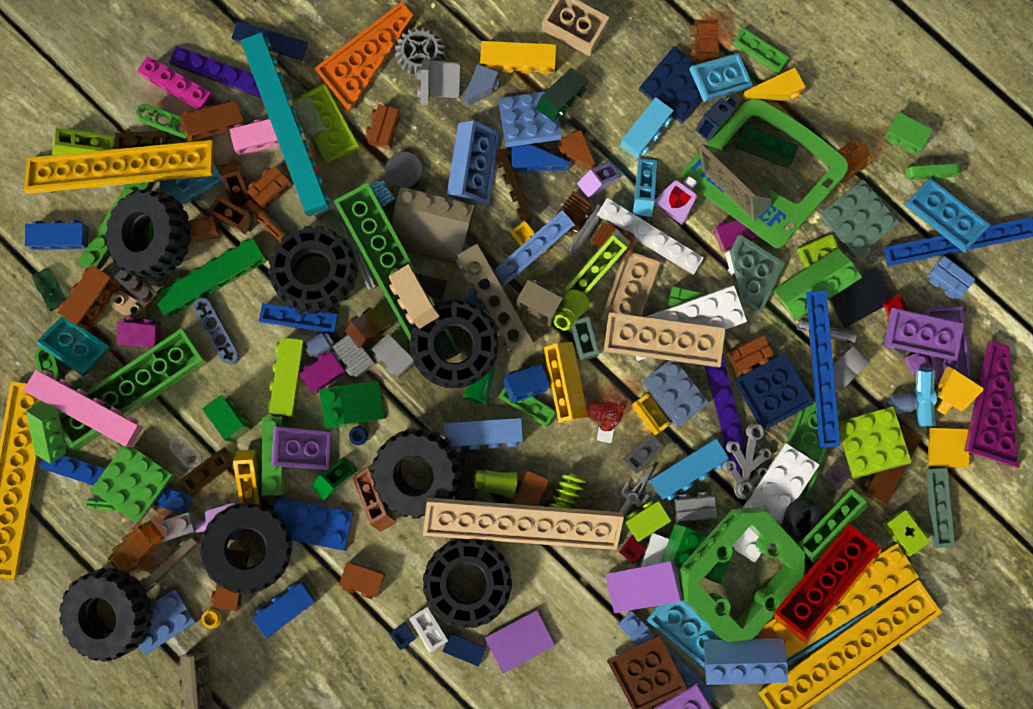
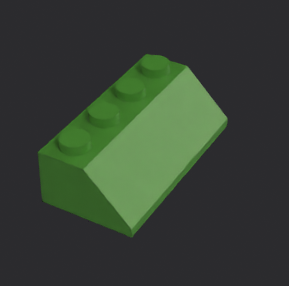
M837 248L773 291L793 321H796L807 314L806 292L826 290L827 300L860 280L862 276L851 260Z

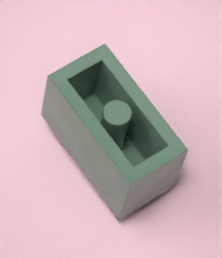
M589 317L578 319L570 329L579 361L598 357L599 352Z

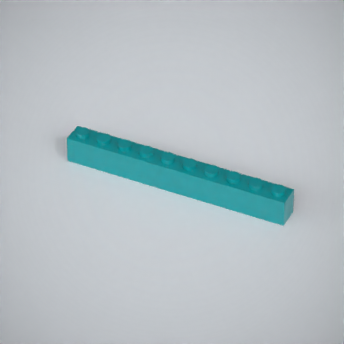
M261 32L240 40L305 214L309 217L329 209L327 203L330 202L327 192H323L321 189V185H323L320 174L316 175L315 173L316 162L313 156L309 157L307 152L311 149L307 139L303 140L301 136L304 131L301 123H297L295 117L298 115L294 105L290 106L288 100L291 99L288 89L283 88L282 83L285 82L281 71L277 72L275 66H278L275 55L270 54L269 50L272 49L269 39L264 38Z

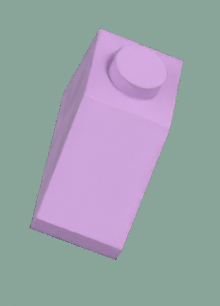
M609 162L591 169L577 184L581 191L590 198L599 194L622 176L613 164Z

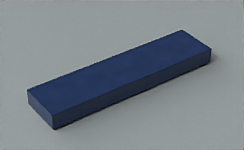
M237 21L232 35L233 41L241 43L240 40L262 32L264 38H268L272 46V49L269 50L270 52L303 61L308 47L307 41Z

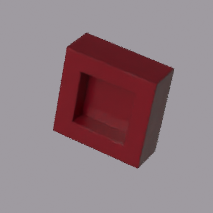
M629 537L618 553L635 564L646 548Z

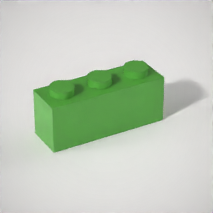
M40 401L26 410L35 454L52 464L66 454L58 411L45 402Z

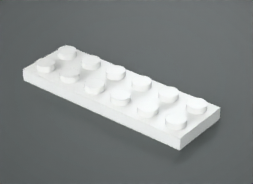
M734 285L646 316V318L725 329L747 322ZM636 356L637 361L647 358Z
M784 443L754 489L753 494L742 508L758 507L767 511L780 525L786 509L799 497L819 464L787 443ZM749 527L732 546L734 550L753 562H756L761 554L756 548L758 536Z

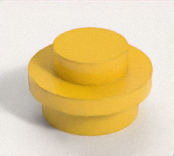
M208 609L202 615V623L209 629L218 627L222 621L221 613L216 609Z

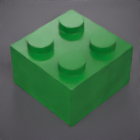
M220 395L202 408L225 441L233 443L251 430L249 426L250 420L245 414L242 415L238 411V408H240L238 403L229 396Z

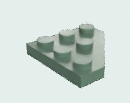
M740 235L737 236L733 244L730 256L742 304L756 313H762L785 263Z

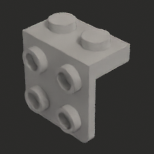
M422 61L421 69L418 68L417 80H421V86L417 88V97H421V105H428L429 97H459L460 63Z

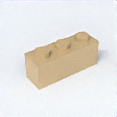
M409 264L388 276L392 283L389 287L394 295L398 294L400 297L397 301L403 310H407L408 313L405 316L411 325L415 323L420 329L440 317Z

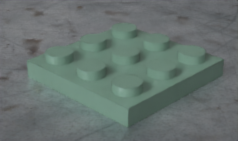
M862 180L819 214L820 218L854 259L900 223L865 180Z

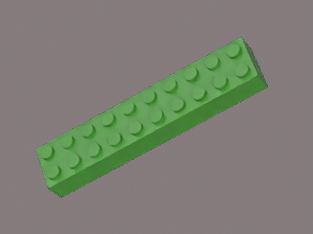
M366 183L334 200V203L410 340L415 323L411 325L405 314L408 312L399 305L397 300L400 297L398 294L394 295L389 287L391 281L388 276L393 274L394 268L401 269L408 264L415 273L417 272L372 189ZM448 328L443 329L438 334L435 345L439 356L443 360L448 361L461 352Z

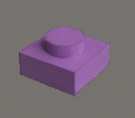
M916 353L905 357L912 375L916 374V369L932 368L927 355Z

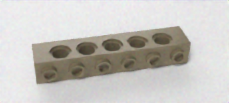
M478 243L457 254L458 259L456 262L461 270L465 269L468 276L465 278L470 287L475 286L477 290L475 295L480 304L484 302L487 307L484 310L486 315L495 321L498 336L501 337L503 335L506 341L504 346L507 352H512L516 356L534 345L532 338ZM472 262L480 264L481 269L478 272L470 270L469 265ZM485 278L490 281V286L487 289L479 286L481 279ZM493 295L498 296L500 299L499 304L495 306L491 305L488 301ZM506 312L509 315V319L506 322H501L498 319V315ZM511 329H516L519 332L518 336L514 339L508 336V331Z

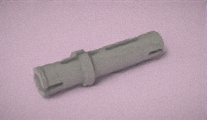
M800 318L797 330L809 332L808 320ZM830 326L831 339L850 345L854 344L856 333Z

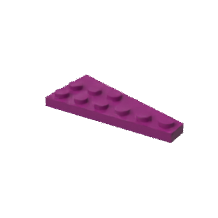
M988 341L978 384L984 390L975 398L964 452L1013 468H1020V462L1017 461L1016 453L1018 443L1015 442V431L1017 428L1014 400L1011 397L1013 384L1010 382L1009 374L1011 370L1009 346L995 341Z

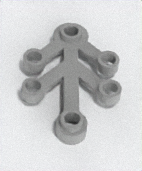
M750 424L746 428L748 443L745 457L740 450L738 442L729 441L726 445L727 451L733 453L742 469V476H740L734 461L727 460L723 463V470L729 472L735 482L734 492L740 499H747L753 494V486L761 480L767 471L766 468L758 466L765 460H769L772 456L770 449L761 448L758 456L753 459L756 440L761 439L764 434V429L759 424ZM756 468L755 475L750 478V472Z

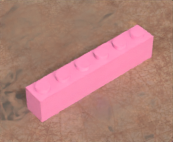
M45 369L43 372L35 370L23 391L118 443L132 448L143 426L138 424L139 420L129 415L127 418L122 416V411L113 406L109 409L104 406L105 402L101 399L87 397L88 392L80 388L74 390L70 387L71 383L60 379V381L54 379L55 375Z

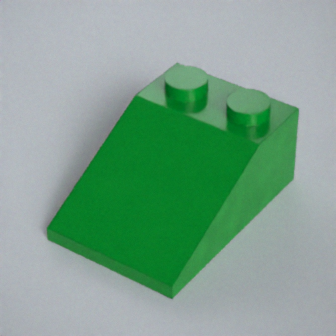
M379 381L335 386L319 390L324 424L327 429L385 419Z

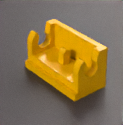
M649 393L631 405L654 436L671 425Z

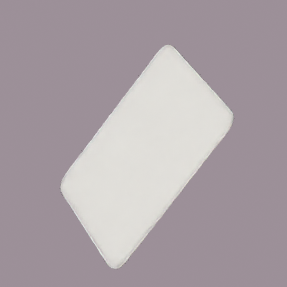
M600 423L597 440L611 443L615 427Z

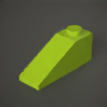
M55 128L52 139V155L114 149V136Z

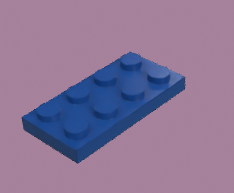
M276 497L274 512L287 525L292 541L345 551L353 512Z

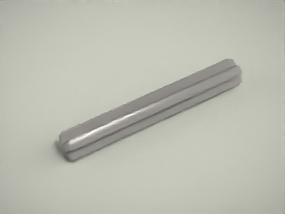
M342 221L340 225L368 290H372L377 287V283L371 269L346 223Z

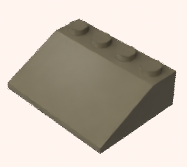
M704 144L699 146L703 172L753 221L771 207L772 197L769 192L758 187L757 181L753 177L749 178L739 164L735 165L727 152L723 153L719 148Z
M400 187L391 226L404 250L457 264V254L464 251L475 212L474 205Z
M209 651L181 655L178 660V670L181 671L182 675L179 687L180 691H183L181 709H213Z

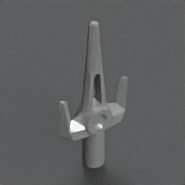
M653 466L648 469L631 492H627L630 484L629 481L626 482L621 490L622 497L627 499L619 511L623 513L624 517L633 504L637 507H643L650 497L647 494L642 500L639 499L654 469ZM643 482V484H642L641 488L639 489L638 493H636V492H635L636 489H637V488L639 487V485Z

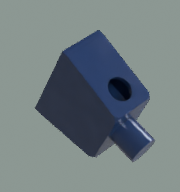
M728 97L726 100L720 98L703 115L695 131L709 142L734 113L735 100L731 97Z

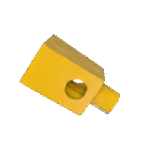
M947 366L935 390L936 396L942 399L936 410L947 415L951 408L955 407L962 412L984 388Z

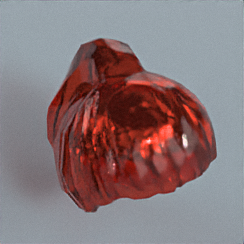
M625 400L620 403H598L594 401L587 405L586 412L590 420L598 424L602 431H611L622 419L628 401Z

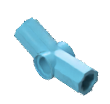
M926 367L916 369V387L912 392L917 399V427L936 426L934 410L937 401L934 389L935 370Z

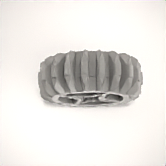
M424 26L421 31L418 30V27H415L414 32L408 29V35L403 33V39H398L399 45L395 47L397 51L395 56L399 59L397 61L398 65H402L403 71L408 70L409 75L415 72L416 77L418 68L421 69L422 64H417L418 62L423 60L443 61L442 58H445V53L443 52L445 51V46L442 45L443 40L441 38L438 39L439 34H433L432 29L426 32ZM433 45L435 47V54L431 58L428 52ZM410 46L412 53L410 54V57L407 58L405 54L407 48ZM423 50L424 53L420 54L419 52V54H417V51Z

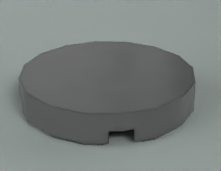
M399 152L389 158L385 172L388 181L394 187L410 189L420 182L423 167L416 155L410 152Z

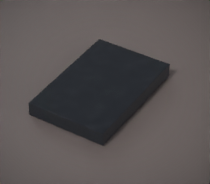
M875 268L863 274L860 280L828 301L843 327L846 328L883 308V302L893 297L879 271Z

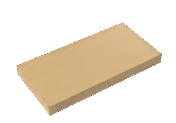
M635 252L631 253L627 262L621 260L600 321L607 323L609 312L642 317L661 261Z

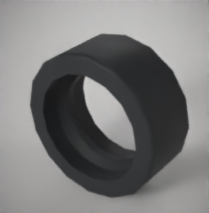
M802 497L796 499L784 513V526L796 536L804 537L821 521V508L809 498ZM808 510L806 517L797 524L800 516Z

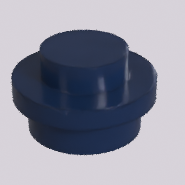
M356 426L349 432V439L354 445H363L368 440V432L365 428Z

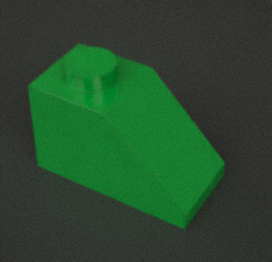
M343 457L320 474L311 488L325 501L349 480L357 470Z

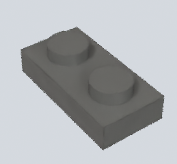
M651 433L623 461L637 474L664 446Z

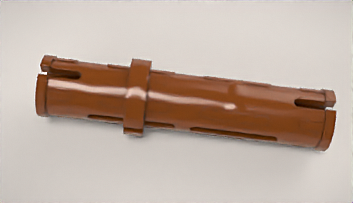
M254 199L249 200L244 207L255 217V220L261 223L280 243V239L283 236H289L271 218L269 212L261 208Z

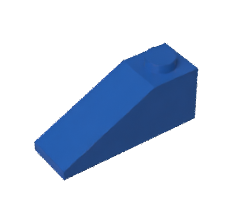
M533 145L511 146L513 172L564 171L569 168V161Z

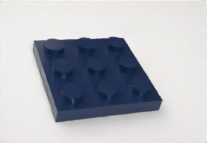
M673 46L639 87V91L652 101L655 97L673 110L672 117L683 124L702 101V97L690 72V67L697 64Z
M786 353L734 380L755 420L763 427L764 431L814 405V401Z

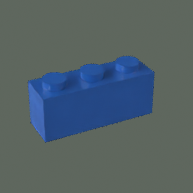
M53 220L51 223L33 221L32 224H25V247L31 250L86 249L88 246L89 227L80 220H71L70 223H63V221Z
M295 582L287 588L288 593L283 596L282 594L277 595L271 600L273 604L267 608L264 605L255 612L257 616L252 619L265 638L270 637L317 602L304 582L300 584Z

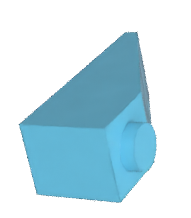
M638 159L633 202L634 215L652 216L655 201L657 160Z

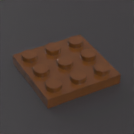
M661 634L607 659L632 709H647L688 690V686Z

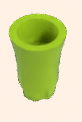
M578 290L568 291L556 312L554 325L563 331L573 326L577 319L589 308L587 296Z
M475 470L472 485L474 489H481L484 492L512 499L517 486V472Z

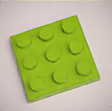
M894 407L838 422L839 435L853 479L911 463Z

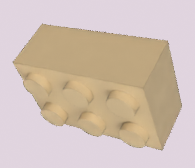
M555 0L542 21V31L591 56L608 27L609 17L579 0Z

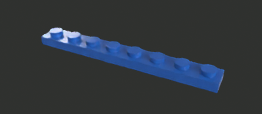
M1033 217L991 225L968 250L1032 238ZM943 235L883 248L887 267L963 252Z
M827 291L806 292L819 447L840 446Z
M65 455L52 464L42 459L39 467L40 469L93 486L106 469ZM165 488L153 505L185 514L189 511L193 496Z

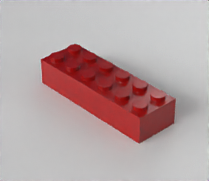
M848 524L775 610L774 619L806 644L880 556L882 548Z

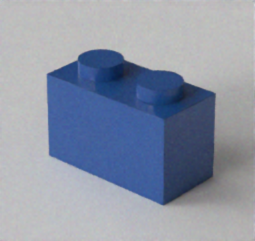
M530 365L519 372L516 370L511 371L505 376L503 381L511 403L547 392L550 386L542 365Z

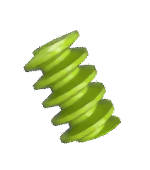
M567 472L569 475H562L566 482H559L563 489H556L560 496H553L556 504H550L549 506L573 509L570 505H577L573 498L580 497L576 491L583 490L584 488L580 483H586L587 481L570 472Z

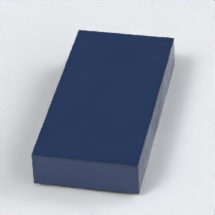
M450 633L447 638L448 642L445 643L442 652L479 667L486 647Z

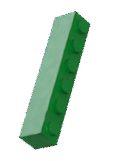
M253 238L246 239L235 249L230 248L226 250L223 256L210 259L207 265L202 268L197 267L193 269L188 276L177 278L173 281L174 284L169 287L165 286L158 289L157 293L161 298L156 303L163 315L170 318L193 305L197 299L207 297L266 263L267 259Z

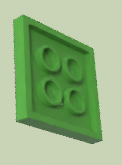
M122 445L90 491L137 524H140L174 475L132 446L131 448Z

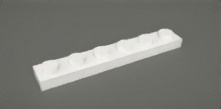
M609 198L605 200L597 213V216L615 224L621 231L627 230L633 233L636 240L692 275L696 272L704 258Z

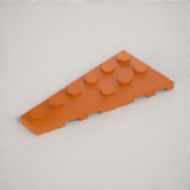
M400 2L314 68L348 112L351 111L396 45L398 39L401 38L414 19L413 14L403 2Z

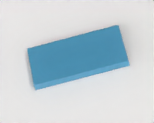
M931 178L905 204L907 208L964 253L990 227L988 222Z

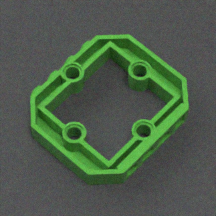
M758 507L732 509L679 568V582L683 601L717 636L726 642L752 640L760 633L764 625L773 618L775 610L804 577L805 552L767 511ZM749 527L758 536L756 540L757 550L770 558H778L784 566L764 588L756 591L754 600L734 621L728 615L731 609L730 602L717 593L708 594L699 583L718 561L727 562L732 557L733 544Z

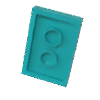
M63 316L37 340V345L83 377L109 351L108 345Z

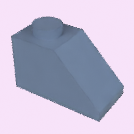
M477 64L464 97L465 105L469 106L493 94L494 89H498L501 81L498 77V71Z

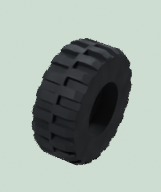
M144 189L127 194L126 198L120 199L117 202L118 205L112 209L110 219H108L106 224L107 232H105V238L108 243L106 244L107 249L111 253L110 256L122 271H126L130 275L148 278L164 277L166 274L173 272L176 269L175 267L184 261L183 258L189 251L188 247L192 238L190 236L192 228L191 223L188 221L189 216L186 210H183V205L170 195ZM152 220L154 235L150 245L146 248L143 234L146 225Z
M304 226L302 230L298 231V229L291 231L292 234L289 236H283L280 239L281 243L275 245L273 248L274 255L269 258L270 268L268 269V274L275 292L288 307H293L300 313L307 311L312 315H315L316 311L327 313L329 312L328 309L332 307L336 309L341 305L340 302L343 299L346 301L349 298V291L353 290L356 284L354 280L357 278V264L350 246L347 245L346 240L342 236H337L336 232L331 229L325 231L324 227L316 226V228ZM312 256L326 258L330 262L331 269L323 281L312 285L303 284L298 281L296 270L303 260Z
M457 300L438 302L434 307L440 317L420 329L415 324L412 329L410 351L413 362L418 371L435 385L450 389L470 386L481 380L491 370L496 361L499 347L496 327H494L491 318L480 307H476L470 302ZM450 326H458L465 329L470 334L473 342L470 355L464 361L458 363H450L443 360L436 350L435 343L438 334Z
M410 428L392 436L378 449L377 457L373 459L372 463L374 470L371 472V479H375L373 488L375 492H379V500L382 503L386 502L389 505L388 509L394 512L396 510L400 512L399 516L405 518L409 515L412 516V519H420L422 516H425L427 498L453 500L460 488L459 483L462 481V474L460 473L462 463L460 460L458 461L456 448L452 449L449 445L451 442L447 438L443 439L440 437V433L436 431L430 432L427 428ZM412 455L419 456L431 465L434 480L429 488L417 490L406 484L401 474V464L405 458Z
M240 503L227 507L217 513L207 524L206 530L201 537L200 555L203 568L206 569L209 578L214 580L219 587L233 593L251 594L273 585L285 572L292 554V540L287 525L277 513L259 504ZM243 529H251L258 532L263 537L266 545L262 560L251 567L238 566L228 555L230 538L236 532Z
M457 539L443 545L428 561L423 575V593L429 608L446 624L463 629L477 628L491 622L506 606L512 587L510 568L504 556L491 544L482 540ZM463 564H472L479 567L486 578L484 593L478 599L470 602L457 599L449 587L451 573L455 568Z
M101 568L79 577L78 580L73 581L69 585V590L65 591L62 597L63 602L60 604L59 612H61L59 621L60 625L62 624L64 637H67L69 645L78 650L77 652L80 655L88 656L90 660L97 661L100 659L102 662H107L130 653L147 638L146 633L150 632L152 625L150 623V620L153 619V610H151L150 606L152 603L146 594L147 590L144 586H141L140 581L135 576L131 577L127 571H118L117 568ZM99 598L106 600L114 609L116 615L114 630L105 627L98 618L97 602Z

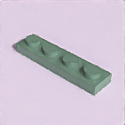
M947 468L926 469L933 548L955 547Z

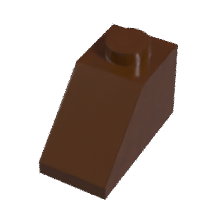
M239 160L220 165L221 178L231 203L237 207L245 205L251 198L247 193L248 187Z

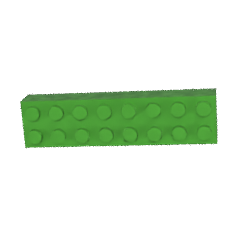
M181 328L87 391V397L101 399L105 402L104 406L109 409L113 406L121 410V415L127 418L128 415L130 416L208 362L189 333ZM60 410L58 411L63 437L72 449L79 450L102 435V433Z

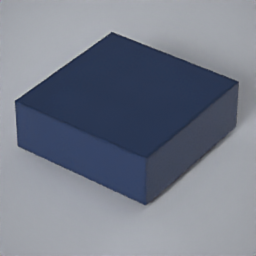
M406 622L389 634L399 650H402L416 639V636Z

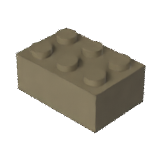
M527 280L517 298V310L551 327L563 298L560 297L561 294L553 289L548 291L543 288L542 283L536 280Z

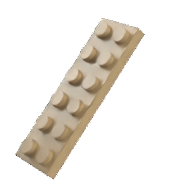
M609 312L603 352L720 368L725 328Z

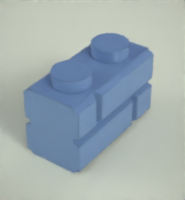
M946 256L941 257L927 274L932 285L940 286L945 290V294L953 299L962 297L975 281L973 276Z

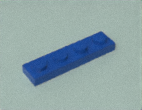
M262 303L259 322L263 324L327 332L330 334H335L338 314L316 311V314L312 315L307 311L300 313L295 308Z

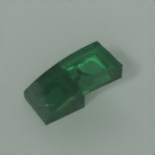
M47 267L32 275V279L37 291L41 293L47 309L52 312L59 308L66 297L53 272Z

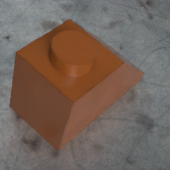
M581 130L562 137L558 150L561 156H565L566 161L588 170L595 168V162Z

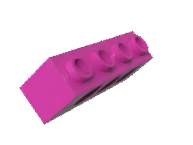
M148 55L137 70L145 80L196 110H201L208 105L212 106L216 100L211 92Z

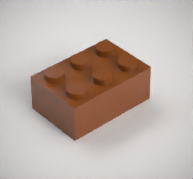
M91 265L85 269L79 283L72 287L71 294L60 304L57 313L75 325L90 331L109 304L111 296L119 290L121 284Z

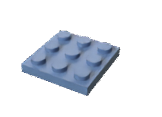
M545 92L498 98L506 147L562 139L559 118L553 122L535 109L540 97Z

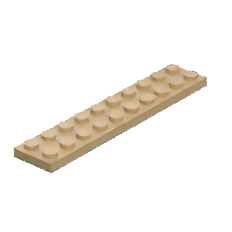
M427 498L422 532L423 536L617 550L624 516L621 512Z

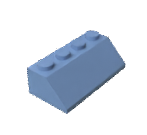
M476 121L458 123L447 196L465 202L489 204L500 132Z
M753 638L752 640L726 642L723 639L703 640L705 681L707 685L788 683V666L784 638Z

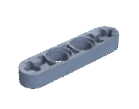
M205 298L197 299L193 305L194 311L219 357L228 365L237 363L239 353L213 305ZM201 303L207 304L205 309L209 315H206L201 309L199 310ZM211 318H215L217 321L214 328H208L207 321ZM223 334L226 337V341L218 345L216 338L218 335ZM227 347L230 353H234L232 360L225 358L228 355L223 348Z

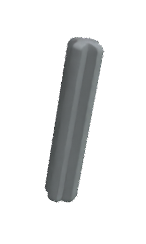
M596 205L570 245L569 251L572 254H578L600 220L597 213L602 207L601 205Z

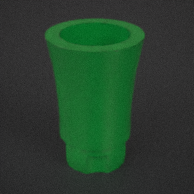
M493 364L491 370L481 380L467 386L462 397L480 405H487L496 366Z

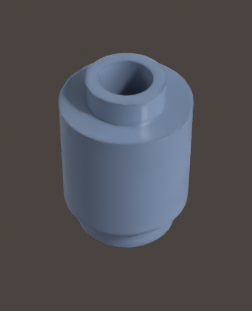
M327 332L308 340L306 342L308 346L304 348L310 357L314 355L317 358L331 350L330 347L334 346V343Z
M909 393L892 395L886 401L887 408L894 407L896 414L909 413L917 409V399L914 394L910 395Z

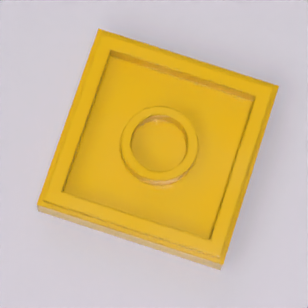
M928 428V467L969 468V453L964 452L969 429Z

